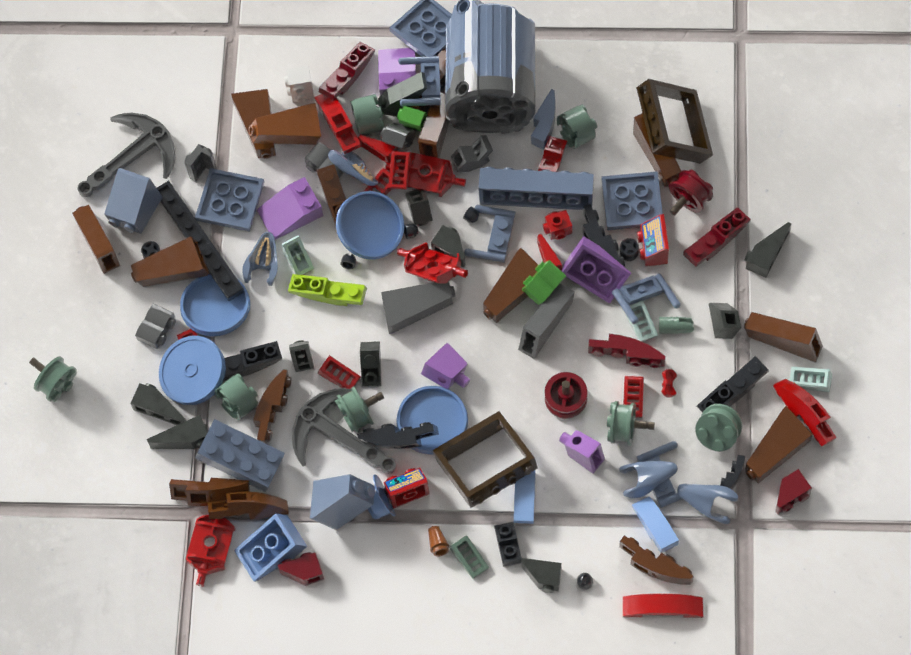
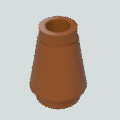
M439 526L430 527L428 529L430 552L436 557L447 554L449 552V544Z

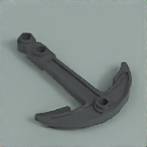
M131 112L110 117L111 122L124 124L132 129L139 128L144 133L110 162L102 165L89 175L87 181L80 182L77 189L82 197L91 196L94 190H99L113 179L119 168L124 169L154 146H157L161 151L163 178L167 179L175 163V146L169 131L160 121L146 114Z
M338 388L319 393L300 409L292 429V445L295 455L303 467L306 466L307 436L310 430L314 428L359 454L360 458L374 467H381L385 474H392L396 470V461L392 457H386L384 452L370 443H365L323 414L331 405H337L335 402L338 399L337 395L343 396L352 391V389ZM312 414L313 416L312 418L307 419L306 415ZM375 454L376 458L370 459L369 456ZM390 464L392 468L386 469L385 466Z

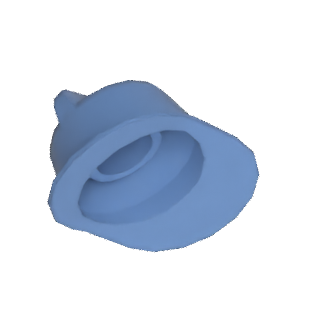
M374 474V504L368 508V511L374 519H379L389 514L395 517L396 513L389 502L384 485L380 478Z

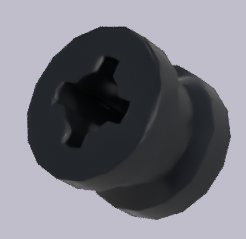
M626 238L620 244V256L625 261L635 260L639 254V244L633 238Z
M154 241L144 243L141 248L143 258L161 251L159 245Z

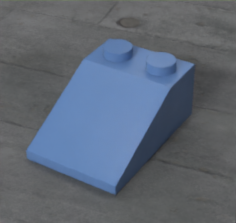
M274 514L234 551L252 580L256 582L276 570L282 561L294 559L307 545L288 515Z

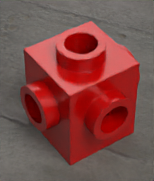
M567 210L553 211L545 216V223L542 225L545 234H549L551 240H560L572 234V223Z

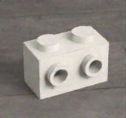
M309 66L286 69L287 76L284 77L287 95L292 97V101L301 103L314 99Z

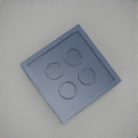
M420 0L390 26V32L421 57L437 56L443 49H446V27L452 14L435 0Z
M210 168L195 219L200 222L250 232L264 186V179Z
M658 171L601 176L607 230L640 228L642 223L663 214Z

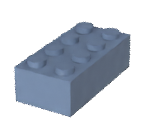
M214 419L195 459L236 479L249 480V485L266 493L285 453Z

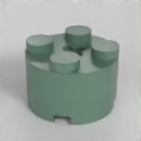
M376 94L350 101L359 136L382 131L385 126L383 120H380V118H383L381 108L376 106L378 105Z
M583 104L557 116V126L561 125L562 127L560 134L564 140H567L569 147L574 146V149L595 139L597 123L593 118H590Z
M240 374L232 376L215 390L216 398L219 399L221 397L223 401L221 406L234 419L238 417V420H241L258 405V401L255 398L258 396L257 392L252 387H247Z

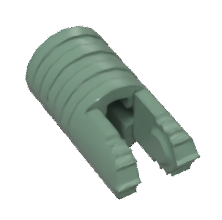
M659 317V334L691 333L694 330V322L692 318Z

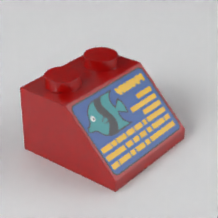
M660 214L642 223L640 231L637 232L638 243H642L640 259L644 260L645 267L668 264L669 245L664 214Z
M421 468L408 469L405 471V474L400 476L393 475L384 482V487L393 509L430 495L428 481Z

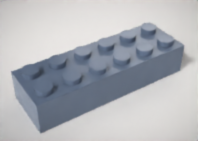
M480 168L479 202L480 205L583 210V206L589 204L592 206L594 174L588 172L571 173L569 171L552 172L550 170L533 171L532 169Z

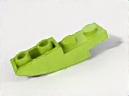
M292 274L288 292L291 294L339 306H347L348 304L363 305L367 287L361 284L329 281L325 277Z

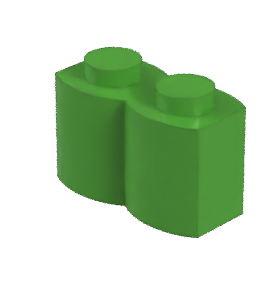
M404 106L403 109L400 108L397 115L400 124L419 132L422 131L427 117L426 112Z
M550 260L545 263L542 261L535 268L537 271L533 277L529 275L523 282L525 286L522 288V291L538 305L547 299L566 276Z

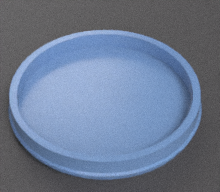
M364 191L352 195L341 205L336 217V230L341 243L352 254L364 259H380L391 254L400 244L404 233V219L399 207L391 198L379 192Z
M211 275L196 278L185 288L181 297L180 311L184 322L190 329L205 336H222L231 333L242 325L250 310V297L245 286L240 282L245 292L228 301Z
M188 336L176 341L168 348L160 362L159 381L162 390L171 400L180 404L196 405L205 402L215 394V390L221 386L224 380L226 370L224 356L218 346L206 337Z
M425 386L414 390L405 397L399 407L396 424L400 431L404 427H420L419 424L431 422V424L437 426L439 435L422 438V447L411 448L419 453L432 455L434 454L433 449L467 430L468 414L461 399L451 390L440 386Z

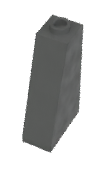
M449 281L441 284L433 282L381 292L389 334L452 305V297H456L454 286H450Z
M559 284L523 327L519 351L533 359L536 358L571 306L575 294L573 290Z

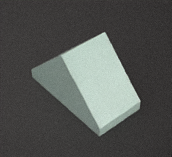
M299 236L282 243L284 255L295 274L303 275L314 269Z

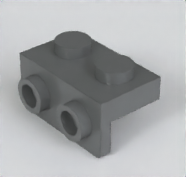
M197 145L193 152L189 153L185 158L184 163L189 178L194 182L199 179L206 168L209 170L210 168L217 169L213 153L206 147L201 148Z

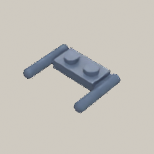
M439 56L399 58L398 63L400 65L421 64V72L425 73L427 89L422 93V98L401 99L400 105L402 107L441 105Z
M476 205L475 209L479 213L495 215L488 251L467 248L464 254L465 256L505 263L516 211Z
M660 273L612 291V294L632 324H637L639 320L630 305L658 296L662 292L665 293L674 308L677 309L681 306V303Z
M672 441L636 456L638 462L661 461L659 455L676 449L678 444L676 441ZM667 479L652 490L660 508L683 499L679 496L678 492H675L670 479Z

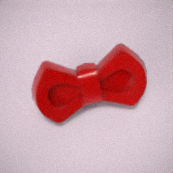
M666 369L662 372L664 380L661 392L665 397L670 398L677 394L673 387V381L677 374L672 369Z

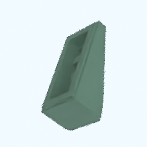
M467 535L449 547L472 579L489 568ZM466 544L467 547L460 552L458 548ZM470 550L472 554L464 558L462 555ZM475 556L477 560L468 565L467 561ZM480 563L482 566L473 572L471 568Z

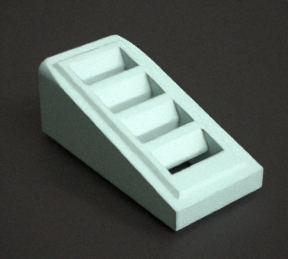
M644 301L630 305L633 312L640 309L641 313L636 314L637 318L644 317V320L639 321L637 324H632L629 320L638 340L644 342L657 337L658 333ZM647 323L648 326L639 329V325ZM650 329L651 333L642 336V332Z
M791 367L789 381L804 389L830 392L832 380L830 369ZM798 373H801L800 382L797 381ZM806 374L809 375L808 382H805ZM814 376H817L816 383H813ZM822 377H825L824 383H821Z

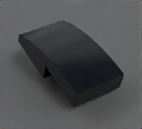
M738 455L737 461H732L731 472L726 473V478H721L720 486L734 489L741 476L745 456Z
M514 522L494 525L503 567L521 563L522 557Z

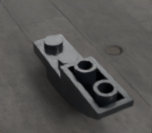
M591 204L583 206V214L587 222L583 224L582 233L584 237L599 245L625 267L623 257H619L617 252L619 251L617 241L612 239L611 234L605 236L603 226H599L597 222L599 216L596 209L593 210Z
M274 341L240 351V354L224 358L226 365L224 379L228 380L236 374L244 377L282 360L278 342Z
M754 356L729 380L722 382L697 405L698 409L703 413L707 407L714 404L732 406L755 387V383L767 374L769 370Z
M431 422L419 424L420 427L416 428L404 427L401 428V431L393 424H384L380 429H364L363 433L357 434V437L364 442L383 448L410 449L422 447V438L439 435L438 427L431 424Z

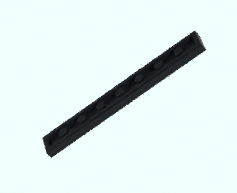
M170 181L158 186L157 189L163 197L160 201L185 239L191 236L198 242L208 272L227 300L231 301L244 293V288Z

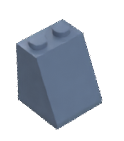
M119 168L104 215L109 220L108 223L113 227L118 228L120 226L130 233L137 232L141 234L163 197L150 178Z
M351 474L313 481L310 519L334 530L341 528L374 504L375 486Z

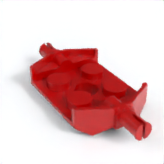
M410 152L412 157L408 187L438 193L439 197H442L452 185L465 187L466 179L457 178L453 174L450 160ZM386 162V170L390 171L391 163ZM396 166L395 169L405 170V167ZM427 168L430 170V173L422 175L420 171ZM398 174V177H404V174Z
M427 242L411 250L402 248L397 250L398 256L405 257L404 268L406 273L439 284L447 283L457 275L463 278L468 276V270L461 269L459 253H457L456 258L429 249Z
M203 515L196 519L186 561L198 572L197 586L204 587L208 574L225 570V562L233 532L236 531L235 526L225 517L222 519H209V515ZM214 538L215 543L213 546L208 547L205 545V540Z

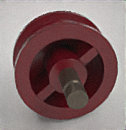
M692 169L689 171L682 170L679 173V179L671 182L669 185L671 194L677 200L676 204L670 209V213L674 216L683 206L692 212L700 213L704 208V203L711 201L713 198L712 185L701 179L698 173Z
M561 372L548 380L545 386V404L550 413L558 418L570 419L583 412L587 404V386L580 376L571 372Z

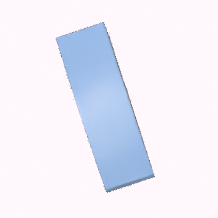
M536 470L515 483L514 523L534 524Z
M650 496L632 504L634 511L660 553L678 545L679 539Z

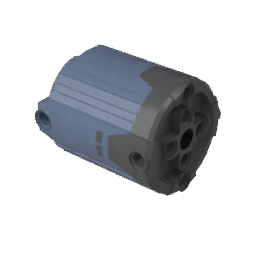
M459 0L454 5L452 16L447 22L445 86L446 118L452 123L453 128L481 133L501 132V134L519 132L530 123V120L535 115V23L512 6L494 3L484 4L479 0Z

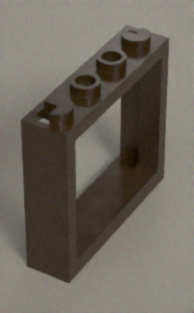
M647 79L636 87L652 154L699 164L713 156L697 90L653 79ZM658 96L683 102L693 146L669 141Z
M500 411L433 449L436 461L470 508L479 503L481 504L487 498L498 494L504 488L515 484L519 479L538 469L535 457ZM504 429L525 458L473 489L468 490L448 461Z

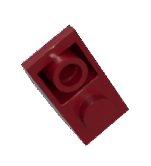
M799 469L784 477L781 481L775 510L777 514L782 511L784 513L788 512L794 507L795 503L798 501L802 503L810 497L812 487Z
M316 552L304 553L300 558L294 560L286 559L278 565L281 575L305 586L324 580Z

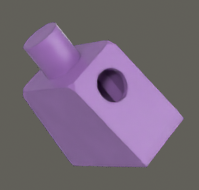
M449 343L440 348L424 364L421 375L445 389H449L455 382L462 388H465L470 382V379L464 375L468 365L467 362Z
M578 430L572 435L567 432L561 435L559 442L565 445L568 456L594 474L605 460L601 443Z

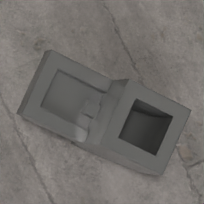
M480 135L472 146H459L451 155L457 172H469L483 167L490 161L488 156L493 152L487 135Z

